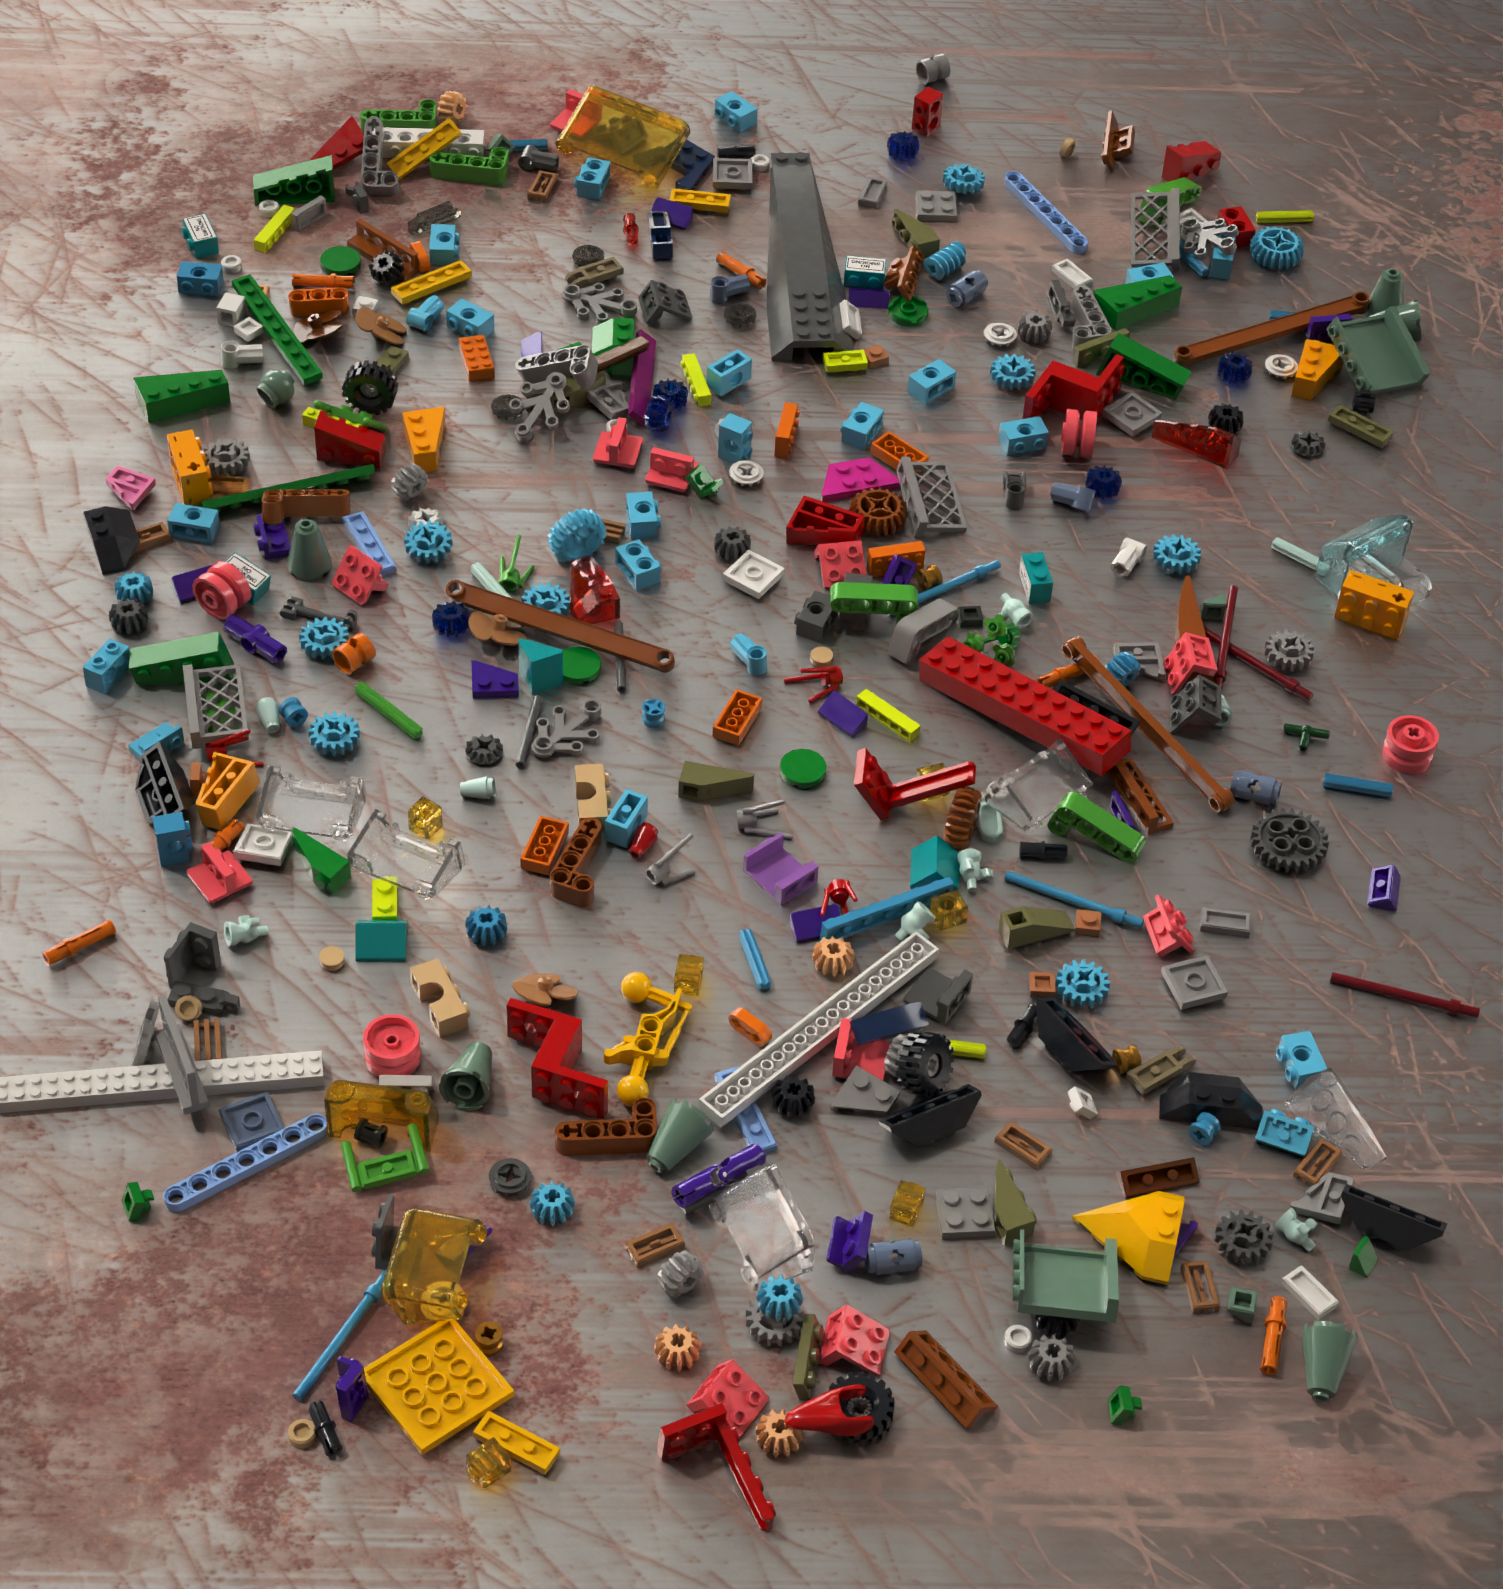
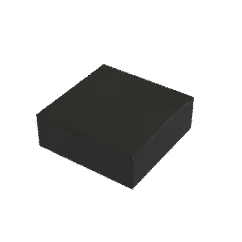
M981 606L958 607L960 609L958 617L961 628L983 627L984 621Z

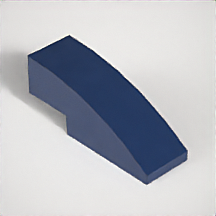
M647 211L653 259L673 258V242L668 212Z
M921 1001L887 1009L850 1021L858 1046L891 1039L899 1034L911 1033L929 1025Z

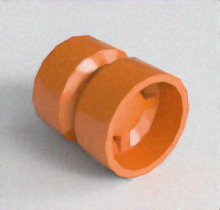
M362 633L355 634L346 643H342L332 651L334 663L347 675L352 674L361 665L366 664L376 656L374 645Z

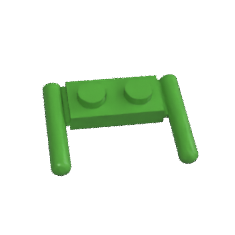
M319 400L313 403L314 408L381 432L387 430V425L372 419V414L360 411V414L353 413L354 408L341 405V408Z
M411 1123L407 1127L413 1151H410V1149L359 1162V1165H356L351 1143L349 1141L341 1143V1150L352 1192H359L362 1188L367 1190L417 1177V1174L424 1175L429 1172L417 1124Z

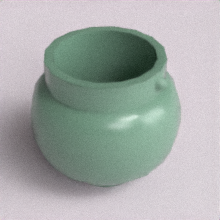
M273 369L261 377L256 391L267 405L275 408L278 404L282 405L293 397V384L295 382L292 376L285 370Z

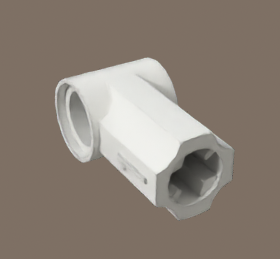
M225 341L221 344V364L224 368L235 369L240 364L263 363L262 344L239 345L235 341Z
M1126 537L1122 542L1119 554L1111 564V570L1115 576L1120 578L1128 576L1136 563H1141L1144 559L1147 545Z

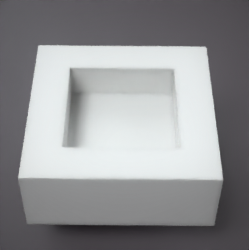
M359 296L352 307V314L356 315V312L361 307H368L376 312L379 307V300Z
M251 317L234 325V333L247 342L264 333L263 326Z
M1076 1086L1068 1091L1071 1100L1070 1106L1077 1115H1082L1090 1120L1098 1115L1089 1093Z

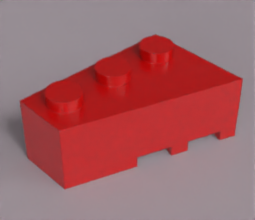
M1206 141L1192 142L1186 146L1178 144L1177 147L1167 145L1162 178L1167 182L1183 177L1194 181L1219 168L1222 152Z
M320 410L314 426L317 460L361 466L373 464L376 468L381 467L386 453L384 434L360 425L357 428L345 423V419L339 418V420L326 416L327 413Z
M803 496L786 526V543L819 545L859 541L864 533V515Z

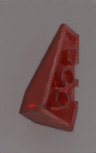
M1157 419L1154 421L1152 438L1224 469H1228L1238 457L1242 440L1236 435L1217 427Z
M588 556L570 560V614L573 619L591 625L620 618V597L613 583L594 558Z

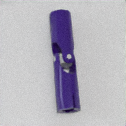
M752 1144L724 1159L720 1164H715L672 1187L671 1194L672 1197H675L673 1200L681 1208L689 1206L725 1186L729 1182L727 1180L738 1179L746 1174V1170L765 1164L766 1157L764 1151L757 1144Z

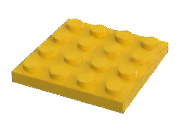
M451 1314L364 1367L367 1388L421 1455L477 1421L487 1411L491 1412L514 1397L513 1388Z

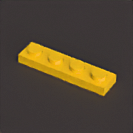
M448 118L387 162V166L397 174L398 180H401L426 162L430 155L441 151L462 136V133L451 118Z
M462 260L393 286L391 287V294L403 305L471 278L472 270Z

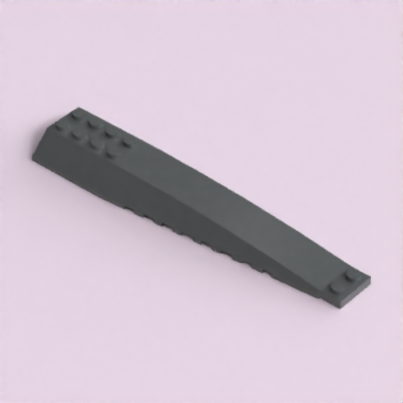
M771 153L766 299L771 361L792 360L793 348L832 347V352L852 351V336L843 330L840 303L844 299L846 300L811 166L810 153Z

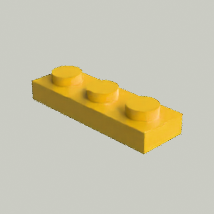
M672 188L670 201L690 206L699 211L728 213L731 194Z
M487 1411L473 1431V1438L544 1475L547 1474L560 1455V1448L490 1411Z

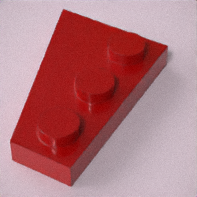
M353 116L313 155L311 160L332 155L333 170L363 153L364 133Z

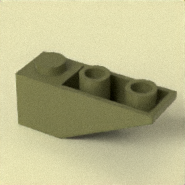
M894 209V217L891 220L892 227L898 232L901 241H904L908 250H910L911 246L915 245L917 250L922 252L924 259L939 251L940 239L933 228L898 209Z
M685 761L679 778L678 797L696 801H707L752 793L754 790V774Z
M1025 906L1001 912L998 932L1007 949L1068 934L1076 930L1066 911Z
M998 1160L994 1179L993 1220L996 1232L1003 1244L1007 1245L1013 1243L1014 1239H1019L1020 1229H1024V1239L1033 1236L1037 1219L1034 1211L1026 1205L1022 1190L1020 1188L1017 1189L1014 1184L1010 1169L1005 1168L1002 1161Z

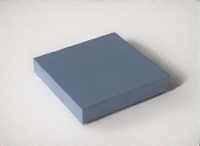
M268 1091L218 1109L220 1118L236 1152L285 1128Z

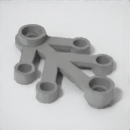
M1190 218L1183 223V233L1187 235L1186 242L1183 244L1186 254L1195 252L1197 260L1206 259L1208 257L1207 241L1220 247L1221 252L1227 256L1235 253L1237 246L1233 237L1239 234L1237 225L1233 224L1227 227L1224 218L1203 223L1198 221L1197 218ZM1227 234L1228 236L1224 239L1217 237L1219 235ZM1195 235L1200 237L1197 250L1194 243Z
M595 283L593 286L581 289L577 285L570 284L565 286L562 291V298L569 303H573L577 309V318L580 320H587L589 318V309L584 307L582 302L590 305L596 315L597 324L608 321V314L601 307L620 311L625 318H633L637 313V303L634 300H624L621 304L608 301V299H613L614 301L623 300L624 291L621 288H614L612 291L605 292V286L602 283Z
M554 372L548 375L546 381L535 384L530 382L521 384L520 389L523 396L528 397L534 392L545 390L543 395L521 401L518 398H514L510 401L509 406L513 413H519L523 409L534 407L526 421L519 424L515 429V435L519 442L526 443L532 439L533 432L531 428L543 410L546 414L547 428L555 430L559 427V421L554 415L550 399L555 393L558 400L556 404L560 413H567L570 410L569 401L565 399L563 392L567 385V379L564 374ZM525 388H530V390L524 391ZM562 404H566V405H567V406L564 407V408H561V407H560ZM551 421H556L555 424H549Z
M595 699L586 700L583 703V712L565 726L566 708L561 705L554 706L552 717L555 720V733L548 737L547 732L550 730L549 719L544 717L538 718L536 720L538 737L532 743L533 754L542 758L549 757L554 752H570L574 757L581 756L584 752L582 742H558L561 740H586L589 744H597L600 741V732L597 729L574 730L587 720H596L601 715V703Z

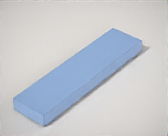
M364 511L344 516L343 523L358 549L382 565L383 568L380 574L385 576L397 572L395 563Z
M739 1067L715 1073L714 1079L716 1083L719 1084ZM756 1101L734 1117L747 1147L757 1144L764 1153L777 1150V1144Z

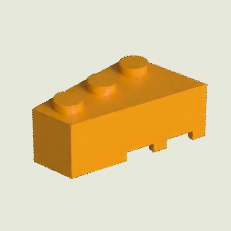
M1306 339L1291 396L1312 401L1324 388L1325 383L1333 378L1334 373L1343 367L1344 362L1338 354L1335 345Z
M445 406L402 412L403 432L412 463L419 465L425 472L436 471L440 446L443 441V432L445 430Z
M214 752L212 765L207 770L208 777L206 782L202 784L195 805L202 825L223 830L260 784L254 762Z

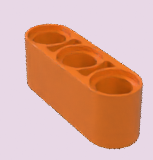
M345 288L298 289L291 291L288 295L290 314L294 317H310L312 314H320L329 310H340L341 315H345L350 310L349 293Z

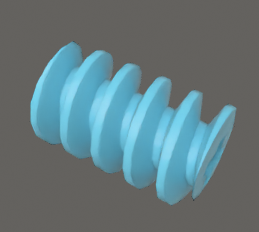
M954 241L929 258H926L924 260L926 271L936 280H941L949 273L965 265L966 250L964 245Z

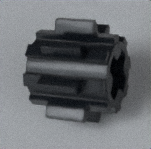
M1360 389V393L1354 392L1352 411L1362 416H1367V413L1373 414L1375 394H1371L1370 390Z

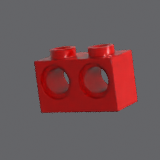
M927 87L914 97L912 129L928 136L941 125L943 93Z
M1242 206L1219 209V215L1216 220L1224 218L1227 227L1233 224L1237 225L1239 234L1235 237L1237 248L1250 246L1256 229Z

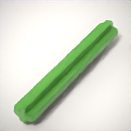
M360 681L359 684L355 685L356 694L412 738L418 739L419 736L423 735V728L365 682Z

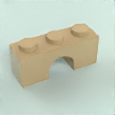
M603 764L575 765L576 798H588L587 800H578V823L580 824L585 818H596L601 822L602 833H605V820L612 811V808H607V805H611L610 790L606 791L605 788L609 787V773H604Z
M438 958L410 967L411 985L419 1000L439 999L429 1004L430 1020L438 1036L443 1037L468 1028L467 1017L470 1016V1011L467 1003L461 1002L457 985H452L448 968L446 966L443 967Z

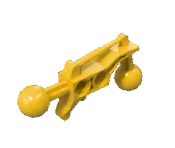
M641 972L629 973L623 978L621 992L624 998L631 1003H641L649 1000L667 1008L655 1014H642L636 1036L625 1035L623 1042L612 1049H606L603 1057V1062L608 1065L622 1063L632 1066L630 1074L620 1080L616 1089L618 1099L628 1107H632L634 1101L638 1098L648 1097L649 1088L644 1080L647 1069L652 1070L653 1066H665L668 1064L669 1054L681 1032L680 1029L687 1015L692 1011L690 1003L680 1000L681 988L677 989L675 995L653 987L649 977ZM678 1010L682 1011L683 1014L676 1028L673 1029L664 1049H659L661 1037L674 1026Z

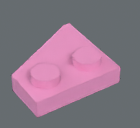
M118 465L106 478L107 486L131 510H135L156 485L155 478Z

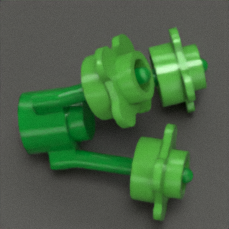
M997 614L995 618H987L984 621V626L988 630V638L982 639L980 635H974L973 632L967 633V639L963 644L978 652L984 650V644L998 640L1002 645L995 644L993 646V651L995 652L994 660L1008 666L1014 665V648L1019 645L1018 641L1021 633L1013 622L1007 624L1001 614Z

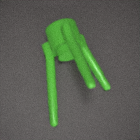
M520 534L517 535L510 566L507 570H505L504 557H500V578L498 583L506 591H515L517 587L522 588L524 581L534 569V565H530L520 578L519 571L514 568L521 540Z

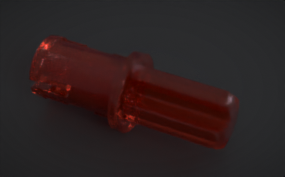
M627 213L623 216V233L626 235V242L633 246L638 243L637 234L639 227L636 224L635 215Z

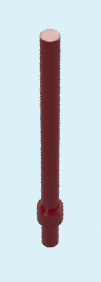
M1235 585L1229 587L1217 659V672L1214 676V683L1221 686V692L1223 683L1226 681L1227 671L1225 667L1238 587Z
M1204 627L1206 637L1220 646L1221 636ZM1229 642V653L1285 686V690L1290 693H1296L1308 701L1313 698L1314 693L1302 687L1299 681L1294 678L1289 679Z
M1332 972L1330 982L1447 1010V1013L1458 1015L1459 1013L1478 1018L1480 1008L1461 1004V1001L1451 999L1448 1001Z

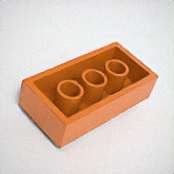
M476 335L458 338L459 350L468 380L495 378L494 365L485 336Z
M788 402L784 404L775 437L774 457L788 459L789 453L791 454L792 452L791 445H794L795 440L793 436H796L799 426L800 410H798V404Z
M890 431L871 443L870 453L895 470H897L902 456L910 457L911 462H928L929 456ZM914 469L917 474L921 472L920 469Z
M922 541L868 548L867 571L869 576H872V578L885 576L894 555H899L916 563L915 571L924 569L926 551Z
M736 689L713 725L712 737L739 746L762 709L763 698Z
M540 816L520 858L521 869L549 876L569 833V822Z

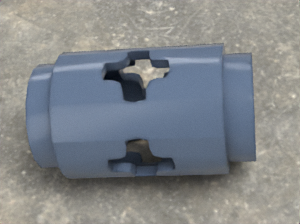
M979 270L969 272L948 287L946 291L948 302L954 307L964 306L986 290L988 280L984 273Z
M1244 770L1241 772L1235 771L1230 791L1236 798L1248 801L1254 800L1256 803L1267 806L1271 804L1277 805L1282 782H1278L1276 778L1264 775L1258 776L1255 773ZM1256 782H1258V785L1262 789L1261 791L1257 790L1256 793L1253 794V791L1250 789L1251 785L1255 786Z
M911 1238L895 1240L891 1243H871L868 1246L867 1256L864 1260L866 1271L868 1274L874 1273L875 1276L891 1274L893 1272L915 1271L916 1268L922 1266V1250L919 1241H913ZM897 1253V1258L889 1261V1256Z

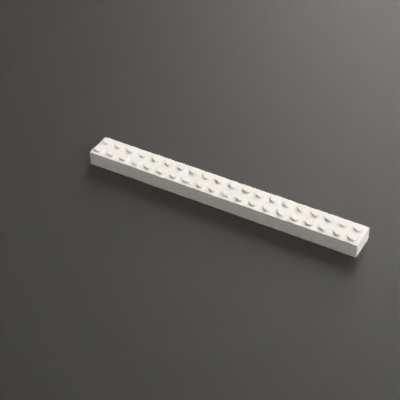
M917 931L699 1098L698 1109L722 1128L773 1088L778 1080H783L786 1075L788 1076L838 1037L842 1018L855 1020L865 1016L935 961L938 957L939 948Z
M322 1050L194 1061L206 1096L324 1086ZM165 1063L0 1077V1113L178 1098Z

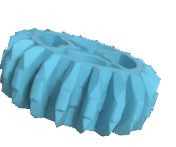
M1276 226L1273 228L1266 227V229H1260L1259 232H1255L1250 243V255L1253 256V260H1257V264H1263L1264 268L1270 267L1271 270L1277 268L1279 271L1281 268L1287 270L1289 267L1294 268L1295 265L1299 264L1304 253V242L1301 241V237L1297 236L1296 232H1290V229L1285 230L1283 227L1276 228Z
M577 508L573 513L569 511L568 515H561L562 519L555 521V526L550 528L551 533L547 535L549 538L548 544L554 556L562 562L568 560L572 563L574 560H580L589 555L592 556L595 550H599L598 546L604 544L603 539L606 537L605 531L607 529L602 518L592 509L587 510L583 508L579 510Z

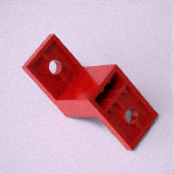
M1116 354L1099 377L1053 360L1026 394L1022 419L1041 417V414L1046 412L1048 408L1066 414L1067 409L1078 410L1080 420L1083 419V414L1086 411L1097 412V417L1100 418L1106 405L1109 406L1111 404L1113 396L1121 390L1122 382H1120V378L1125 369L1122 366L1124 357Z
M510 998L506 1005L507 1037L513 1038L516 1041H524L540 1048L531 1065L532 1097L542 1102L559 1105L565 1109L585 1113L590 1117L605 1119L608 1112V1080L573 1070L582 1052V1019Z

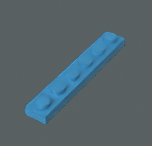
M950 877L935 880L925 886L913 888L911 891L894 895L889 899L872 903L858 910H852L836 918H830L822 922L820 940H822V937L829 940L832 935L835 939L841 937L844 939L899 919L907 912H910L917 901L929 908L951 900L954 882Z

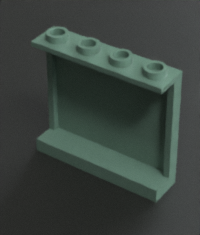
M1396 306L1388 307L1383 315L1340 322L1337 316L1326 328L1359 393L1360 389L1370 390L1371 394H1379L1419 386L1431 374Z
M1020 1229L1019 1239H1014L1013 1243L1014 1271L1012 1285H1014L1012 1301H1017L1018 1313L1116 1323L1119 1305L1116 1239L1106 1238L1104 1252L1024 1244V1229Z

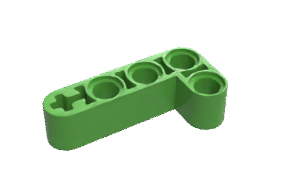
M425 99L419 103V110H364L360 113L361 130L364 133L365 121L373 116L381 119L383 128L434 129L437 127V104L434 100Z
M504 147L492 149L489 158L436 152L429 156L430 175L436 179L501 185L505 182L509 170L508 150Z
M1183 177L1151 186L1146 193L1171 192V188H1179L1181 206L1196 201L1201 194L1202 187ZM1144 199L1142 200L1140 209H1142L1145 205L1148 204V202ZM1158 199L1155 204L1162 208L1167 204V199ZM1152 206L1145 211L1151 218L1158 212ZM1161 214L1155 221L1160 225L1164 216ZM1142 215L1138 218L1143 223L1148 221ZM1152 223L1149 225L1153 229L1157 228Z
M837 582L830 588V606L835 612L896 615L897 624L902 618L918 610V590L912 585Z
M1068 792L1047 823L1048 829L1053 834L1059 836L1065 835L1072 827L1128 863H1133L1137 860L1146 844V839L1142 834L1077 792Z

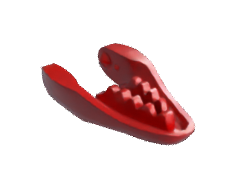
M855 1384L832 1389L795 1407L786 1414L785 1424L787 1427L796 1430L824 1432L837 1436H857L871 1429L874 1425V1419L872 1416L847 1417L842 1412L839 1400L861 1397L866 1393L864 1385Z

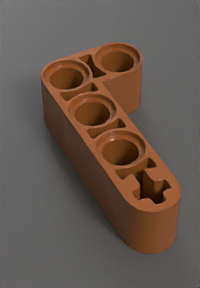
M274 489L265 491L262 496V519L267 524L280 523L283 521V517H343L351 514L350 492L348 490Z
M589 817L581 821L550 873V894L553 898L578 907H588L593 903L594 880L590 876L585 875L584 872L602 842V825L598 819Z
M646 1097L635 1100L632 1106V1119L561 1122L555 1128L556 1151L565 1156L647 1153L657 1133L655 1102Z

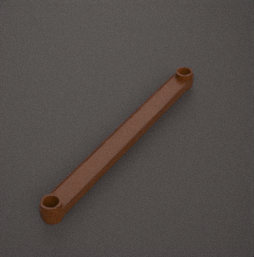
M1356 292L1349 297L1187 346L1180 345L1174 351L1173 361L1187 368L1194 363L1308 329L1310 317L1341 314L1361 315L1368 310L1370 297L1365 292Z
M451 580L446 586L447 597L453 603L493 616L502 614L507 617L508 621L663 673L670 672L675 666L674 655L668 649L459 580ZM455 590H461L460 592H458V593H456V594H453V593H452V592L455 591ZM664 658L670 659L666 663L660 662Z
M1072 637L1062 644L1061 650L1068 660H1073L1124 713L1140 721L1138 728L1208 799L1213 811L1216 813L1223 812L1235 803L1232 792L1228 788H1222L1087 649L1081 637Z

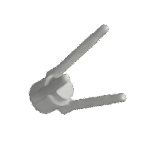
M785 800L737 810L738 829L744 828L745 833H756L772 837L779 834V832L753 828V825H757V816L778 813V809L768 808L782 805L785 803ZM782 833L784 839H793L792 835Z
M689 834L660 860L645 869L646 876L651 883L656 885L661 882L665 886L672 881L696 873L695 870H690L669 877L668 874L671 870L666 863L668 859L694 837L693 834Z

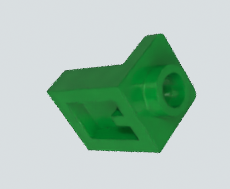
M703 464L697 465L685 477L699 498L707 495L709 497L714 496L720 491L719 487L724 483L722 478L714 481Z

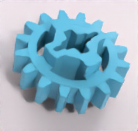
M954 164V167L948 166L947 169H944L942 182H945L944 186H949V190L955 189L956 193L966 194L970 192L974 194V190L980 192V189H983L985 175H983V171H978L979 168H972V165L961 164V166Z
M1005 354L1004 358L998 356L997 360H993L991 365V380H995L996 385L1002 384L1003 389L1006 386L1010 390H1013L1015 387L1021 390V386L1028 388V385L1033 384L1035 379V365L1030 364V359L1024 360L1023 355L1019 358L1016 354H1013L1011 357Z
M428 520L427 524L419 521L418 527L411 525L412 531H406V537H404L406 553H410L411 559L417 557V562L419 563L423 559L426 560V564H429L432 559L437 563L438 557L445 559V552H451V546H453L451 531H447L446 525L440 527L439 521L435 522V524H431V520Z
M1172 534L1171 538L1165 535L1163 540L1158 539L1157 544H1154L1153 560H1157V566L1163 565L1162 570L1170 569L1172 574L1174 571L1182 574L1183 570L1190 573L1191 568L1196 569L1197 564L1200 563L1201 548H1197V542L1191 543L1192 538L1184 539L1183 535L1176 537L1175 534Z
M550 582L546 586L539 583L537 588L532 585L530 586V591L525 590L524 596L521 597L522 602L567 616V610H570V595L566 594L565 588L559 590L558 584L552 587Z
M324 617L322 621L315 618L314 623L308 621L307 627H301V633H299L301 649H305L306 655L312 653L313 658H316L318 655H321L322 659H325L326 655L332 658V651L342 643H346L349 639L348 628L344 627L342 621L336 623V618L331 619V621H328L327 617Z
M333 711L331 716L324 713V718L317 716L316 723H310L311 729H308L310 745H315V751L322 749L323 755L332 752V755L335 756L336 752L339 751L344 755L345 749L352 751L353 745H358L360 728L358 722H354L353 716L346 718V713L343 712L339 716L336 711Z
M1082 959L1081 964L1072 960L1071 966L1065 963L1063 970H1058L1055 982L1057 994H1063L1062 1001L1070 1000V1006L1072 1007L1078 1003L1081 1009L1084 1008L1085 1004L1093 1008L1094 1002L1102 1004L1103 998L1108 996L1110 988L1108 973H1102V966L1095 968V962L1093 961L1088 965L1085 959Z

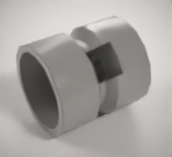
M937 54L931 58L919 60L916 63V75L924 85L950 76V63L944 54Z

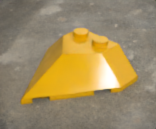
M1157 1191L1072 1216V1219L1078 1225H1084L1091 1232V1236L1104 1247L1106 1238L1116 1239L1117 1258L1121 1262L1125 1261L1129 1264L1139 1278L1168 1285L1185 1202L1184 1196Z

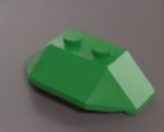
M612 318L594 326L592 332V352L596 357L633 340L634 319ZM633 358L608 368L606 371L612 378H631Z

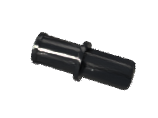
M734 144L733 147H717V158L738 159L756 155L754 145L737 146Z
M1020 841L1019 857H1040L1041 860H1044V857H1067L1068 847L1065 844H1046L1045 841L1041 843Z
M1028 1005L1022 1016L1015 1020L1014 1028L1006 1039L1009 1046L1019 1047L1026 1035L1032 1033L1033 1025L1037 1020L1036 1005Z
M321 1400L312 1402L308 1410L315 1425L314 1433L319 1436L325 1455L333 1456L337 1454L335 1448L339 1452L343 1449L335 1432L336 1424L330 1420L324 1402Z

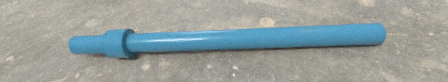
M998 560L986 565L981 564L974 567L973 571L918 594V604L976 578L980 580L987 577L988 573L1001 568V564Z
M1007 871L1005 875L1006 881L1090 911L1101 912V915L1112 918L1113 922L1119 924L1126 923L1140 929L1143 926L1144 919L1127 914L1126 910L1118 907L1113 909Z
M383 1270L375 1283L370 1284L363 1293L364 1298L292 1394L295 1400L302 1401L371 1305L378 1302L383 1295L382 1290L393 1276L390 1271Z

